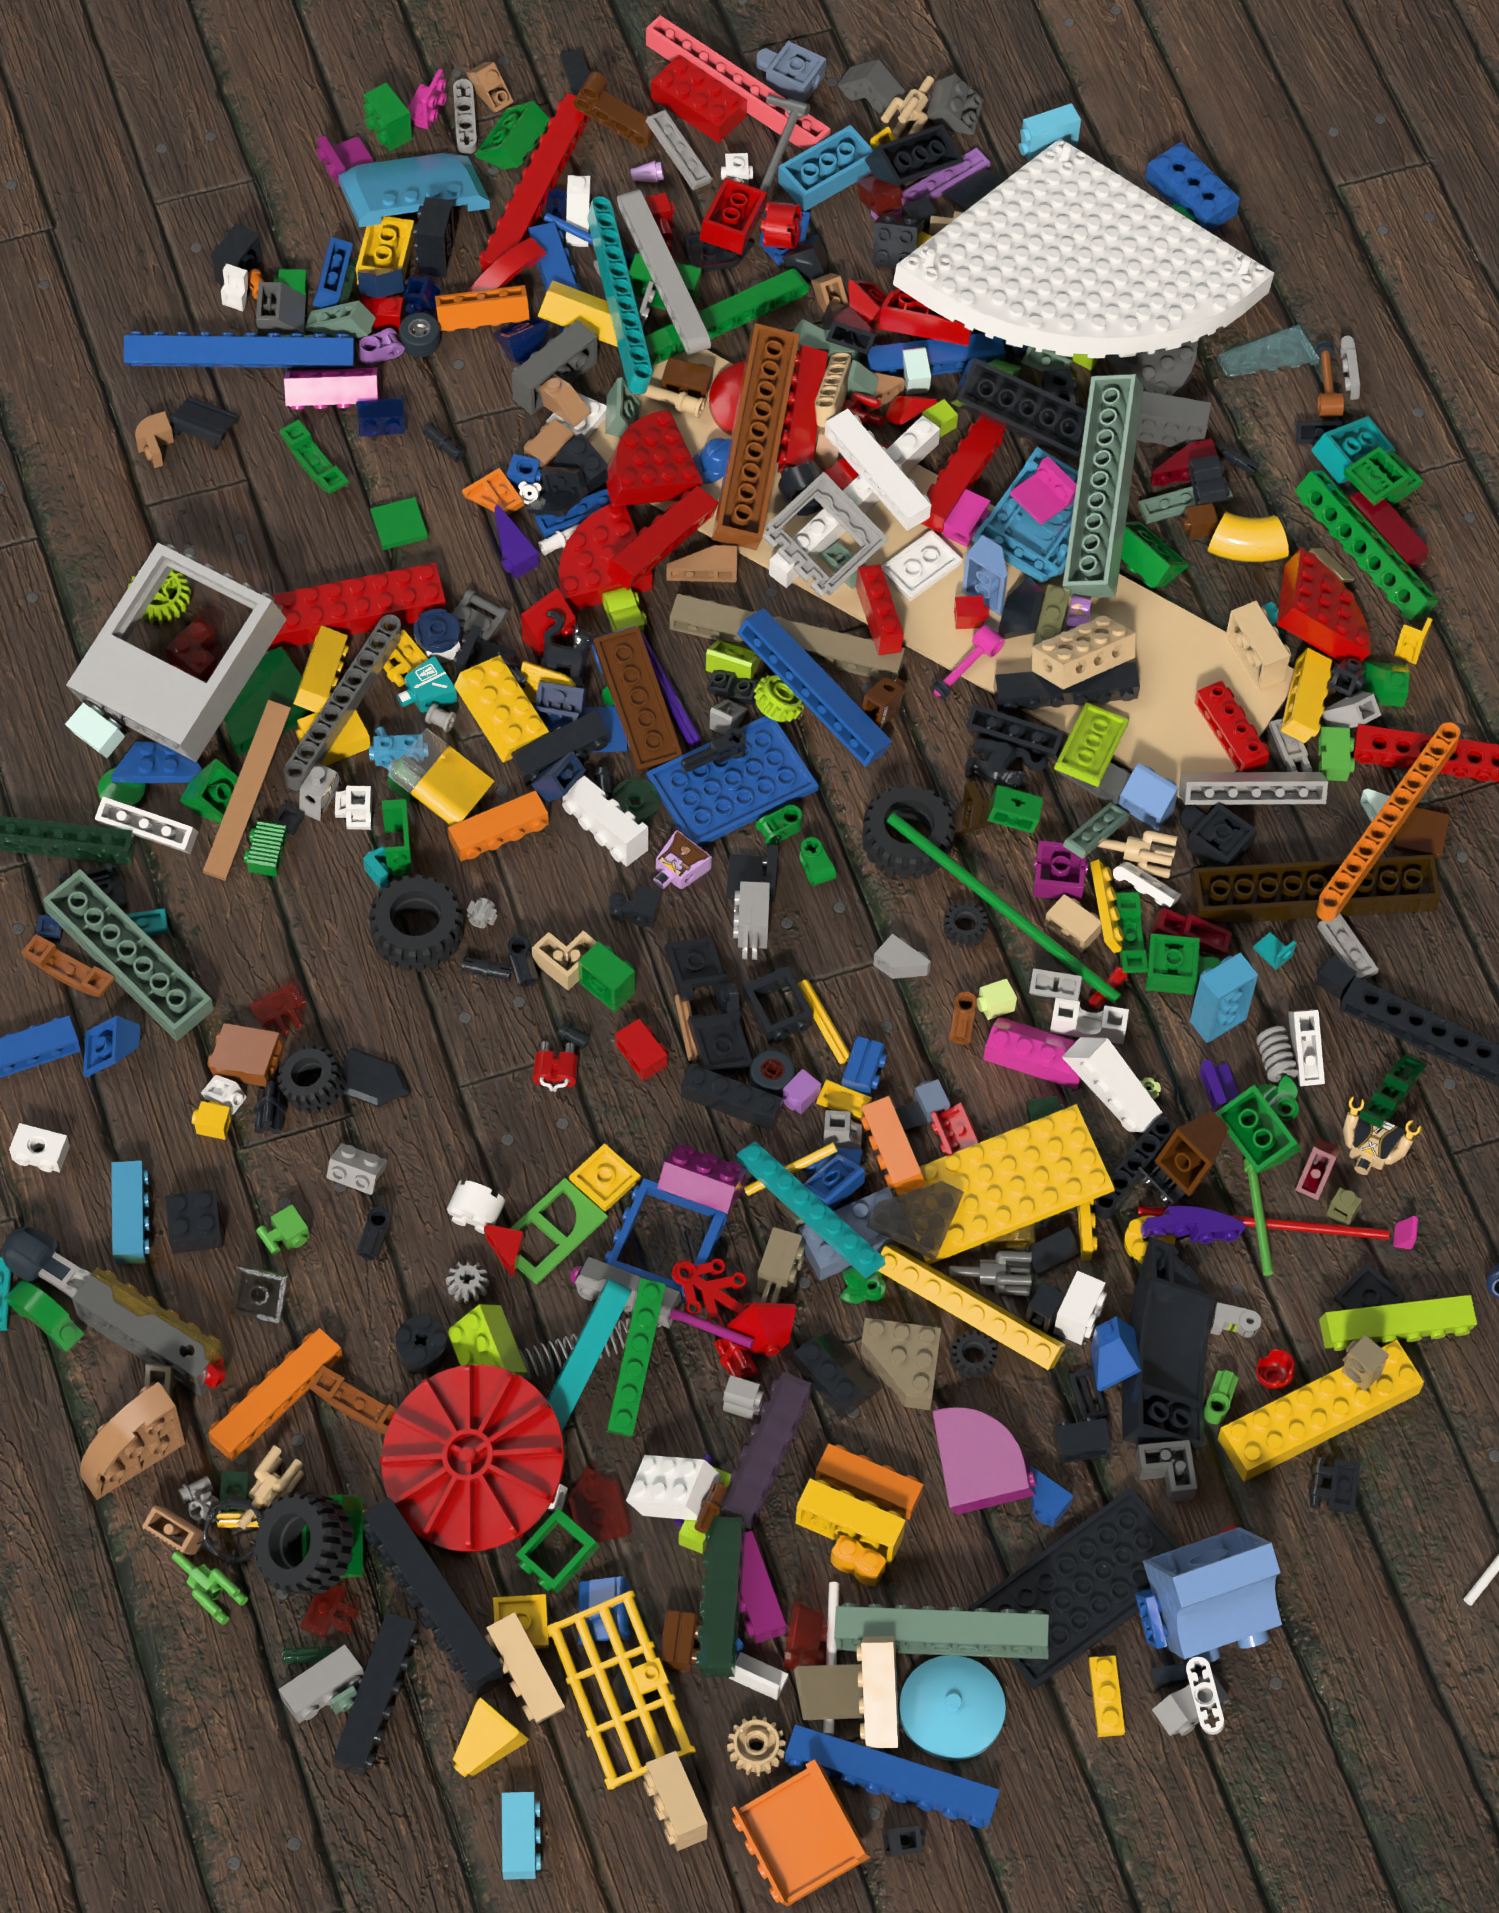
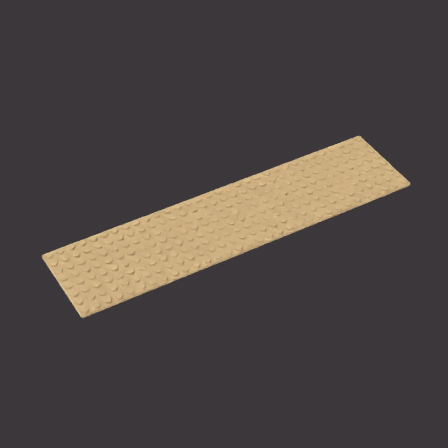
M708 350L690 355L685 351L672 357L673 359H682L686 362L713 367L712 383L723 370L734 365ZM668 360L652 367L653 375L650 384L661 387V379ZM636 394L641 401V417L653 412L670 409L692 458L705 447L708 441L714 438L731 439V436L720 429L711 416L709 394L705 409L700 418L687 411L679 412L675 409V406ZM605 419L587 440L608 464L621 437L605 434ZM818 426L817 428L814 455L817 447L819 434L822 428L820 426ZM776 463L764 528L787 507L778 488L779 480L782 477L781 473H778L779 463ZM918 464L906 475L908 479H912L915 482L917 489L922 495H927L930 485L932 483L936 484L938 477L935 473ZM723 477L714 483H702L701 488L718 502ZM680 500L650 504L666 512L673 502L678 503ZM879 500L865 515L889 540L865 564L867 566L881 564L882 566L930 531L931 528L918 524L907 531L882 501ZM989 504L988 510L993 511L995 506ZM822 507L819 511L806 516H798L796 514L782 528L793 538L824 508ZM717 508L713 517L698 529V531L711 538ZM933 530L963 559V563L911 602L887 579L886 582L904 633L902 644L953 671L976 648L972 643V639L980 629H955L954 619L955 597L968 596L962 592L966 553L975 542L971 541L969 546L966 547L944 537L943 532L940 533ZM847 531L837 540L854 555L862 548ZM762 537L757 550L737 546V552L769 570L770 559L782 546L778 544L772 548ZM840 552L836 554L834 557H832V559L840 555ZM821 557L815 561L830 578L835 574ZM1006 561L1007 583L1004 605L1006 598L1025 579L1030 577ZM1065 570L1061 575L1043 583L1038 582L1032 577L1030 578L1046 594L1048 584L1063 587ZM1119 574L1116 597H1091L1089 618L1090 622L1099 616L1105 615L1135 632V658L1124 663L1136 662L1140 683L1138 699L1131 701L1117 700L1108 703H1089L1130 720L1112 761L1132 772L1138 763L1148 766L1164 779L1173 781L1179 788L1181 773L1236 772L1237 769L1195 705L1197 691L1222 680L1225 686L1232 690L1234 700L1238 706L1243 707L1246 719L1255 726L1260 738L1269 722L1288 697L1294 669L1288 666L1284 681L1259 691L1226 637L1225 631ZM799 576L792 582L868 625L856 587L852 589L844 582L830 596L825 593L820 597L809 586L814 581L812 577L805 582ZM1071 597L1069 598V605H1068V609H1067V613H1066V617H1065V621H1064V625H1063L1062 632H1065V631H1066L1067 622H1068V617H1069V612H1070V607H1071V602H1072V598H1071ZM989 609V618L984 620V625H988L998 632L1002 614L999 616ZM1036 633L1005 639L1002 649L994 657L990 658L988 655L982 654L961 677L994 694L995 675L1032 671V646ZM1072 704L1063 705L1058 708L1050 706L1040 707L1035 710H1021L1069 736L1084 705ZM1213 805L1193 806L1201 809L1202 811L1207 812L1212 808Z

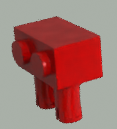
M666 193L644 197L668 250L672 253L673 248L670 240L673 238L671 228H674L672 214H675L673 202L668 201Z

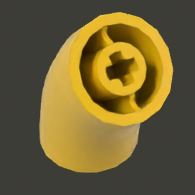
M1225 512L1213 535L1207 552L1235 561L1267 562L1287 558L1289 548L1284 528L1276 515L1248 518Z

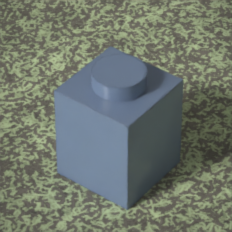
M938 1079L932 1082L924 1081L915 1088L914 1099L918 1101L927 1123L933 1121L931 1112L936 1111L940 1114L950 1109V1103Z

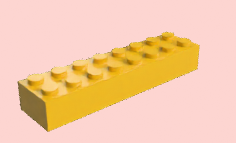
M1398 1340L1382 1347L1389 1354L1382 1375L1366 1391L1343 1374V1367L1221 1427L1218 1441L1243 1482L1418 1395L1424 1381Z

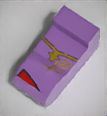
M1073 595L1066 631L1089 622L1091 597Z

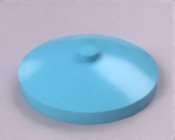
M954 1655L936 1657L918 1666L907 1678L901 1691L899 1702L901 1724L911 1742L924 1753L948 1761L969 1759L989 1748L1002 1729L1006 1711L1004 1693L996 1677L979 1662L967 1657Z

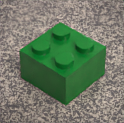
M387 83L364 94L363 109L366 116L364 122L366 127L370 131L373 130L376 134V138L381 145H385L390 152L412 140L410 112Z
M598 941L578 960L579 984L612 1011L616 1012L635 994V971L633 966L628 961H622L618 958L611 947L603 946Z

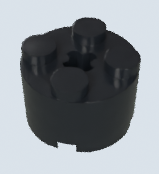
M808 461L793 468L788 467L781 472L782 477L779 480L778 488L787 506L822 474L821 469L814 461ZM813 498L797 515L806 516L822 509L821 504Z
M420 1314L406 1320L399 1327L395 1334L398 1360L404 1369L414 1374L423 1373V1375L436 1372L443 1366L448 1353L447 1335L444 1327L437 1320L426 1314Z

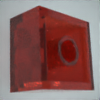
M794 1602L784 1657V1669L793 1671L797 1666L822 1665L824 1651L819 1650L821 1641H826L828 1626L824 1625L825 1616L799 1602Z

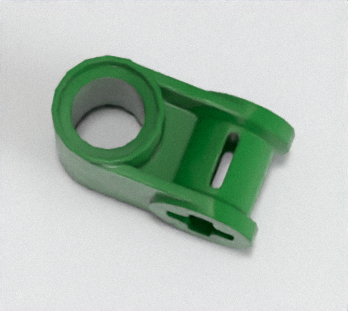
M787 805L759 819L755 827L757 831L762 832L768 847L769 845H777L784 839L800 832L802 829V812L795 805ZM789 818H794V819H796V820L793 821V822L787 821V819H789Z
M813 837L803 840L799 860L806 872L810 885L814 887L835 879L836 872L834 866L828 858L822 843Z

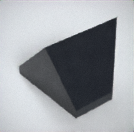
M818 234L782 257L787 270H798L806 281L812 282L811 280L829 274L827 253Z

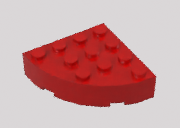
M899 288L895 291L892 290L886 297L881 307L879 329L958 345H969L972 331L965 328L964 323L958 320L950 321Z
M670 409L653 412L631 424L619 440L607 467V490L612 506L678 501L687 490L692 491L697 485L701 487L703 483Z
M609 504L591 514L576 528L565 545L559 564V590L572 612L602 604V593L623 588L621 584L607 574V570L610 565L608 562L610 557L616 551L621 552L624 545L630 539L635 540L637 538L625 505L612 506V504ZM651 571L631 587L632 592L638 594L652 590Z
M1300 548L1284 567L1277 625L1340 662L1347 658L1355 659L1361 663L1371 653V640L1368 626L1353 593L1345 587L1327 566L1318 560L1314 553Z

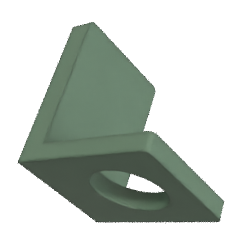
M351 1686L331 1699V1705L329 1706L335 1715L352 1708L357 1695L355 1687Z

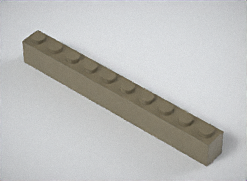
M677 594L670 614V629L750 648L737 632L745 619L758 611H747L737 606H726L712 600L706 601L691 595ZM773 617L820 666L882 680L884 677L892 681L899 679L904 662L905 648L901 649V653L878 655L874 641L871 638L864 639L850 633H839L825 627L818 628L804 622L797 623L786 620L783 617Z

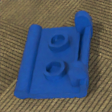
M620 1576L579 1582L578 1613L631 1591L629 1580ZM624 1602L609 1608L620 1638L624 1641H629L631 1639L629 1615ZM600 1613L585 1619L594 1642L610 1640ZM578 1632V1644L583 1645Z

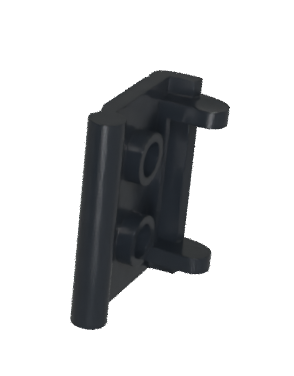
M984 168L943 191L942 197L945 200L949 199L965 212L1004 181L991 171H988L987 168Z
M189 397L172 416L170 426L174 428V435L180 436L182 432L211 442V449L217 450L221 445L222 437L234 424L239 422L240 415Z
M107 862L104 867L84 872L120 909L128 907L116 864L111 865V862ZM68 873L63 874V877L59 878L60 885L72 875L68 876Z

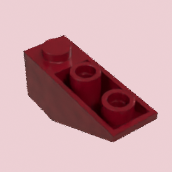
M1207 439L1192 442L1152 471L1151 487L1158 485L1166 486L1169 483L1189 481L1187 463L1190 460L1218 455L1213 440Z

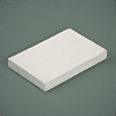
M931 529L881 567L885 578L911 602L963 563V559Z

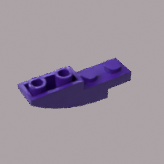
M1168 1206L1162 1216L1148 1217L1140 1227L1142 1237H1152L1155 1239L1162 1238L1165 1235L1182 1237L1189 1234L1191 1242L1208 1244L1215 1240L1234 1241L1239 1238L1246 1227L1245 1223L1210 1209L1190 1206Z

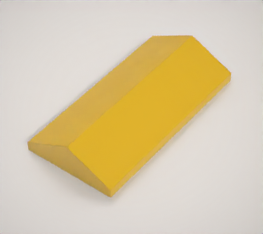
M552 281L538 317L564 327L572 325L578 320L593 332L598 340L618 347L607 301Z

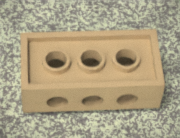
M1105 615L1099 616L1090 622L1080 624L1076 628L1062 632L1053 638L1043 640L1041 643L1032 646V671L1058 687L1065 689L1135 658V632Z

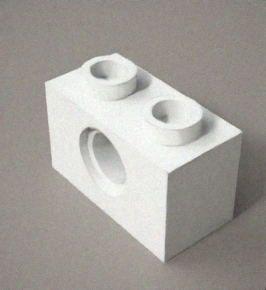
M19 1123L9 1150L12 1160L19 1165L28 1166L29 1164L37 1166L45 1172H60L70 1145L67 1135ZM36 1148H44L41 1152H33Z

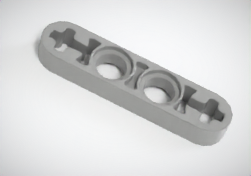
M460 79L453 85L457 148L460 153L468 155L474 153L477 149L474 94L472 83L467 79ZM461 89L466 90V97L461 96ZM461 105H468L471 107L467 111H462L459 109ZM464 122H468L472 125L467 129L460 127V125ZM469 136V145H465L464 137Z

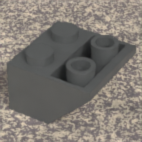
M953 74L936 81L927 116L936 125L943 124L946 130L972 135L976 129L983 99L960 77Z
M259 282L256 312L258 336H267L269 333L281 335L304 334L306 296L282 282Z

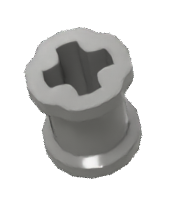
M434 703L428 710L425 721L427 724L433 723L443 728L444 732H449L456 720V713H448Z

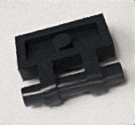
M1317 1457L1311 1472L1313 1485L1309 1489L1308 1495L1311 1499L1310 1507L1319 1509L1321 1500H1329L1327 1510L1353 1515L1356 1504L1360 1463L1335 1459L1333 1468L1325 1467V1458ZM1324 1478L1331 1479L1330 1489L1323 1488Z

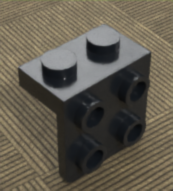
M893 213L880 215L874 222L873 265L896 269L899 262L917 249L918 234L924 229V220L917 219L916 216L912 215L896 217Z
M543 467L540 470L545 492L526 507L527 512L539 516L546 514L562 517L566 515L571 508L579 504L589 494L582 469Z
M472 625L469 633L466 632L463 636V647L461 652H456L453 665H456V675L458 678L460 672L494 658L495 654L499 651H506L514 662L516 651L482 640L481 627Z

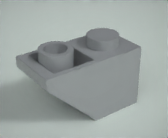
M1360 690L1351 697L1348 696L1325 708L1322 715L1327 727L1353 728L1357 727L1358 724L1363 725L1381 716L1374 694Z
M891 934L874 953L873 965L892 979L927 976L930 973L931 961L925 953L917 952L910 947L905 939Z

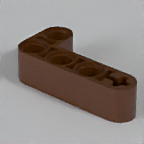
M591 72L573 101L575 108L639 147H647L654 135L646 123L647 116L605 92L604 88L607 85V79L598 72Z

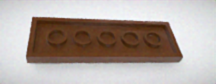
M639 626L594 638L593 644L636 771L641 772L655 768L682 756Z

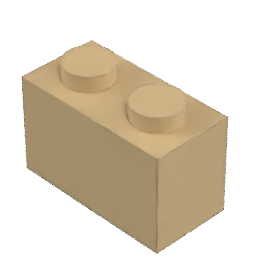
M1065 894L1046 913L1044 924L1082 953L1100 935L1102 928L1101 920L1095 913H1089L1076 899H1070Z

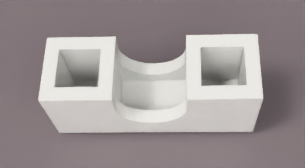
M1055 998L1050 1033L1074 1037L1108 1038L1111 1043L1123 1044L1129 1009L1104 1006L1103 1011L1091 1013L1080 1008V1001Z

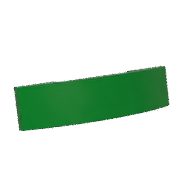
M300 420L279 430L280 435L296 460L322 490L331 494L349 484L348 479L337 466L333 467L315 445L311 434Z
M1139 892L1116 893L1115 906L1120 914L1118 926H1120L1124 935V940H1121L1123 950L1119 951L1123 973L1148 972L1146 950H1144Z

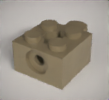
M773 1227L758 1270L757 1292L763 1293L760 1303H768L770 1296H773L771 1303H778L779 1299L786 1300L789 1292H794L797 1283V1271H801L805 1258L803 1256L805 1246L802 1245V1235Z

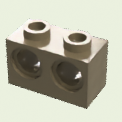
M1365 1335L1360 1341L1355 1339L1346 1350L1348 1353L1343 1358L1345 1364L1342 1369V1373L1364 1391L1382 1375L1389 1357L1388 1353Z

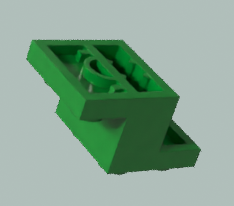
M1380 446L1344 471V476L1374 506L1383 499H1386L1393 506L1421 487L1423 480L1393 450L1386 453Z

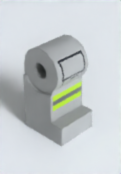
M1217 1302L1210 1333L1220 1335L1222 1329L1238 1332L1241 1336L1250 1338L1257 1334L1261 1325V1317L1253 1310Z

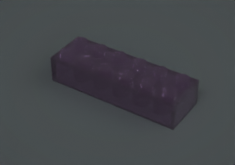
M785 1372L782 1373L779 1380H774L770 1390L772 1394L770 1401H765L762 1406L760 1423H755L752 1428L750 1445L744 1446L740 1456V1467L733 1470L729 1481L731 1483L729 1492L727 1491L721 1502V1511L719 1513L722 1515L721 1525L741 1533L753 1531L810 1404L812 1383Z

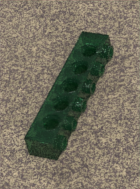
M0 816V851L132 865L136 845L133 830Z

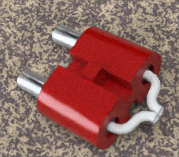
M545 1041L541 1043V1051L535 1054L533 1082L549 1087L550 1091L554 1092L561 1087L574 1086L578 1066V1056L574 1054V1044L571 1043L570 1047V1043H567L565 1052L554 1055V1051H549L550 1043L546 1041L545 1048ZM551 1082L557 1083V1085L553 1088Z

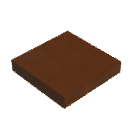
M1415 807L1396 833L1393 849L1417 855H1434V858L1441 859L1449 814Z

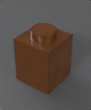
M1212 503L1185 508L1184 517L1181 518V526L1183 531H1187L1189 540L1214 535L1218 527V519Z

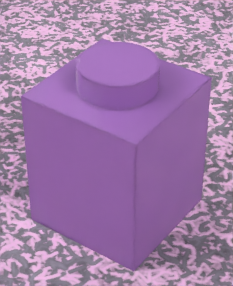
M802 1069L783 1088L782 1098L784 1104L790 1110H796L802 1114L818 1098L821 1092V1083Z

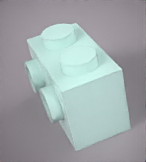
M82 703L65 725L76 736L105 758H108L125 737L119 730L121 726L112 718L108 721L103 718L104 713L95 705L90 708L85 703Z

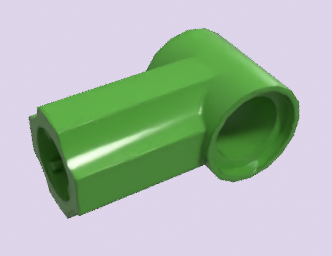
M1227 1370L1217 1371L1204 1407V1418L1211 1424H1220L1228 1413L1239 1379L1233 1372ZM1211 1406H1217L1222 1411H1216Z

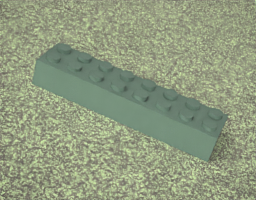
M81 869L43 899L46 912L107 973L114 976L115 981L176 1042L214 1010L212 999Z
M844 1603L842 1606H836L834 1639L837 1651L857 1652V1645H861L863 1637L895 1636L896 1653L1049 1659V1615L1039 1610L1028 1611V1614H1022L1012 1609L1001 1610V1613H996L986 1608H977L975 1612L964 1611L960 1607H950L948 1611L937 1610L933 1606H923L919 1610L911 1609L907 1605H897L894 1609L884 1608V1605L870 1604L868 1608L858 1607L854 1603Z

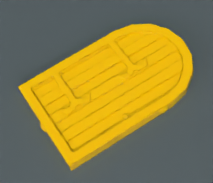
M527 661L522 663L521 673L527 679L526 687L522 690L529 701L536 703L539 681L576 686L573 680L564 674Z

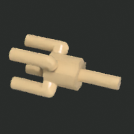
M927 76L918 90H910L904 100L895 97L882 115L881 120L884 123H888L896 110H899V122L892 131L895 139L899 138L910 120H916L908 135L920 132L927 122L928 116L922 110L928 101L926 93L934 82L933 77Z
M1145 831L1143 839L1128 836L1126 843L1105 839L1097 847L1124 852V860L1138 862L1137 867L1149 875L1169 879L1171 869L1147 863L1149 861L1171 866L1176 849L1153 845L1152 841L1176 846L1177 836Z
M277 1446L271 1448L255 1470L256 1484L248 1494L253 1499L251 1504L259 1510L261 1507L267 1508L269 1505L272 1506V1502L278 1497H283L286 1493L292 1492L304 1476V1472L300 1470L303 1463L297 1459L292 1462L282 1478L275 1473L283 1462L279 1457L282 1451ZM251 1509L246 1510L237 1522V1525L242 1529H246L255 1516L254 1512Z

